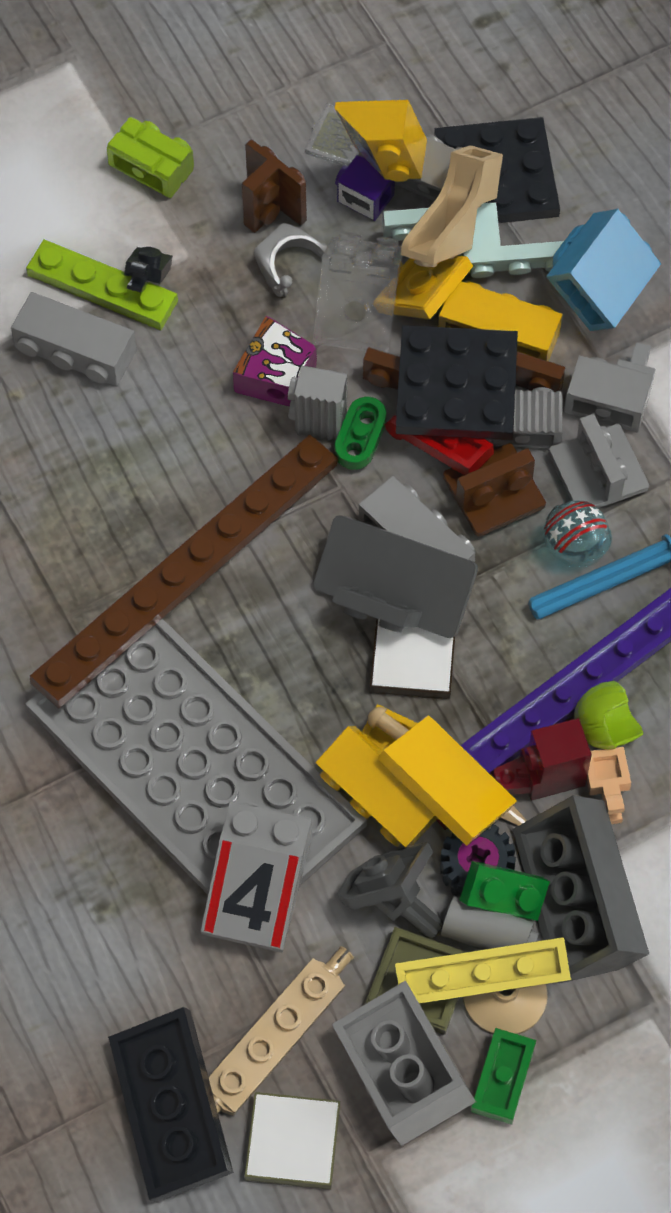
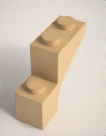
M471 145L452 151L443 188L433 204L405 237L401 247V255L415 259L414 262L417 265L435 267L439 262L454 259L455 256L471 250L477 209L483 203L497 198L503 154Z

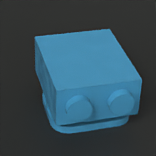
M619 209L593 213L586 224L578 225L571 231L554 254L553 268L546 277L590 331L615 328L660 267L661 262L652 252L650 245L631 226L628 217L621 213Z

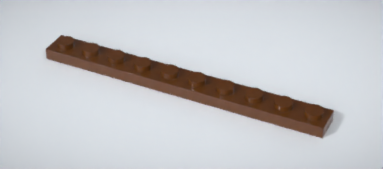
M308 435L30 675V684L59 709L337 466L338 457L314 437Z

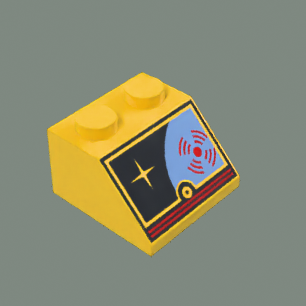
M409 100L335 102V110L354 148L385 180L390 179L396 182H404L408 179L422 178L427 138Z

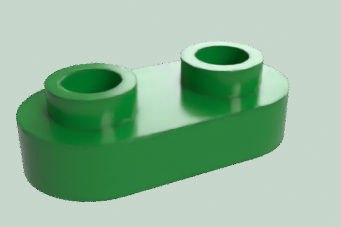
M361 397L350 405L335 441V456L338 457V463L341 466L350 470H358L366 467L372 461L386 424V408L380 400L374 397ZM364 418H370L373 420V422L370 424L362 423L361 420ZM358 450L360 454L353 456L348 454V452Z

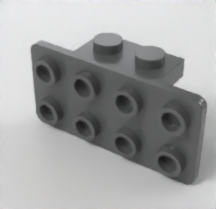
M339 515L333 519L314 580V587L320 592L333 596L332 602L345 606L343 613L359 619H366L367 615L380 619V627L401 633L403 628L419 627L446 638H453L459 632L478 572V566L474 561L353 518Z

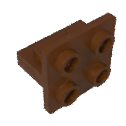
M249 140L245 144L247 179L242 182L244 225L256 233L264 224H271L280 211L297 224H304L307 221L306 181L304 176L298 169L288 167L277 159L275 153L267 146L261 147L254 140Z
M508 443L494 449V454L476 471L463 475L450 468L443 473V479L475 535L478 537L538 512L546 506V501L533 480L535 459L528 448L517 452L513 444Z

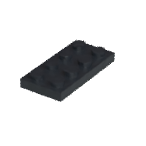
M182 1007L109 1036L149 1200L159 1202L234 1173L191 1010Z

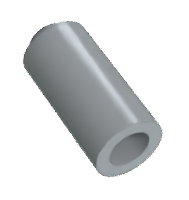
M456 896L451 901L441 933L443 937L482 950L536 942L540 933L532 931L534 922L510 914L467 906L459 901L460 898Z

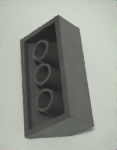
M572 795L513 829L524 872L541 876L550 881L538 922L543 940L564 937L571 980L555 983H564L617 971L649 955L604 800Z

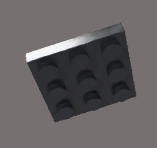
M543 117L434 128V136L440 139L444 145L451 148H464L471 145L503 154L497 198L486 202H496L498 223L559 217L560 205Z
M402 325L396 434L513 440L518 331Z

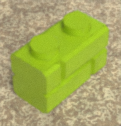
M129 117L120 128V132H117L107 145L108 164L168 198H172L180 188L181 183H184L194 168L193 150H191L189 144L179 137L171 139L162 134L159 128L150 121L145 120L142 123L133 117Z

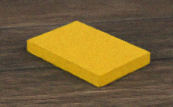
M429 715L385 748L377 758L466 846L508 812L517 802L499 782Z

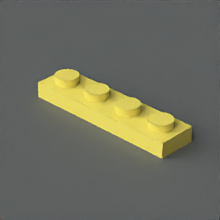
M564 937L395 963L398 985L406 981L419 1003L571 980Z

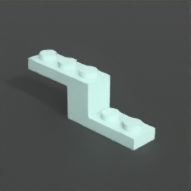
M496 202L483 203L477 209L472 249L461 253L460 256L469 258L473 268L468 274H471L474 278H485L492 276L496 271L508 270L511 275H522L531 272L533 268H546V271L550 272L553 268L554 254L564 241L501 246ZM429 208L383 211V237L392 236L393 240H404Z

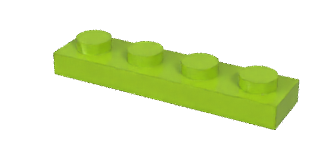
M43 239L26 267L29 277L160 331L178 303L177 293L148 282L143 292L127 289V285L132 277L124 275L123 271Z

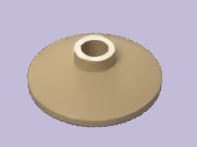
M546 984L516 988L513 989L514 992L509 996H504L499 991L464 996L463 1002L471 1020L484 1031L494 1034L495 1028L511 1033L521 1034L531 1029L542 1017L547 1004Z

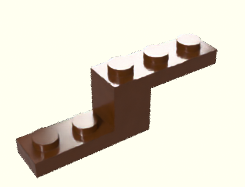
M368 347L363 358V379L380 388L390 387L398 390L400 357ZM517 352L516 386L529 389L530 391L535 388L545 387L553 390V392H561L565 374L564 366Z

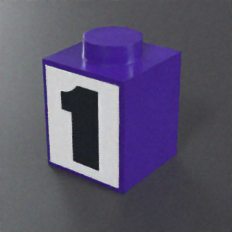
M359 155L355 156L349 166H342L335 179L337 202L373 221H376L394 196L395 181L385 180L365 158Z

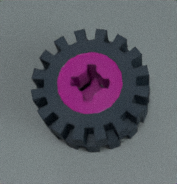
M492 824L491 829L487 828L467 846L453 832L451 837H446L443 849H441L440 874L443 873L445 886L450 884L452 894L457 896L459 892L462 893L472 861L510 870L515 869V848L513 843L509 844V836L506 832L500 835L498 833L499 827ZM476 854L483 858L486 857V859L482 860L481 858H477Z

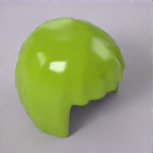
M616 681L603 682L590 688L581 697L575 708L574 719L579 718L587 743L596 748L615 749L643 735L642 727L629 710V700L626 691Z

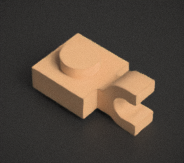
M624 747L591 751L592 757L587 776L589 795L602 794V800L605 801L611 824L622 823V812H624L625 808L621 792L630 791L631 787Z

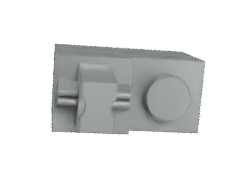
M636 342L630 362L618 359L617 365L610 364L602 358H588L579 355L567 391L564 413L578 417L594 414L598 422L608 425L620 424L623 429L639 432L656 370L646 366L651 346Z

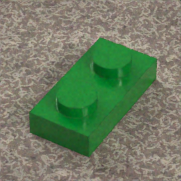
M472 861L459 901L467 906L538 921L550 881L541 876Z
M495 1028L474 1097L476 1102L471 1107L472 1113L512 1125L537 1040Z

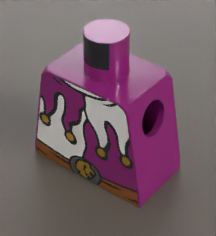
M266 316L233 371L234 392L290 407L291 400H288V391L291 378H298L302 365L316 368V347L274 319Z

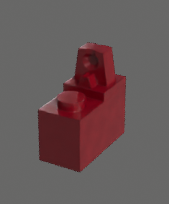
M579 718L531 730L529 746L521 749L520 758L494 768L493 778L511 795L528 793L531 801L585 787L592 754Z

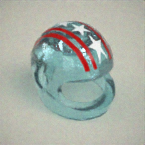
M573 500L555 506L547 515L543 527L544 541L547 549L558 561L571 567H586L599 561L606 554L612 542L611 530L604 514L594 504L584 500Z

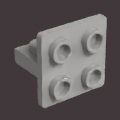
M594 414L579 419L576 438L549 448V455L572 503L590 502L575 505L574 508L586 504L595 505L576 510L580 513L584 510L588 512L592 510L591 508L597 509L648 491V480L620 424H614L609 427L603 425L600 427Z

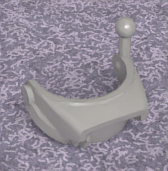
M282 223L254 250L256 262L267 284L278 297H284L288 294L287 288L292 285V278L289 275H284L279 280L274 266L276 253L289 247H303L313 251L322 259H326L330 252L324 243L318 242L303 230L287 223Z

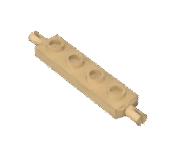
M342 946L339 947L338 951L326 964L312 958L208 1077L218 1113L222 1111L234 1116L343 991L345 984H343L339 974L354 959L351 952H348L339 963L337 962L347 950Z

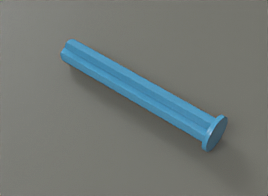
M665 534L661 537L662 541L531 597L528 604L532 615L536 619H541L671 562V537Z

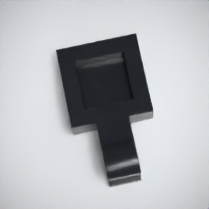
M137 247L127 259L124 275L132 277L127 285V289L143 292L149 281L160 284L171 270L173 256L164 254L154 247Z

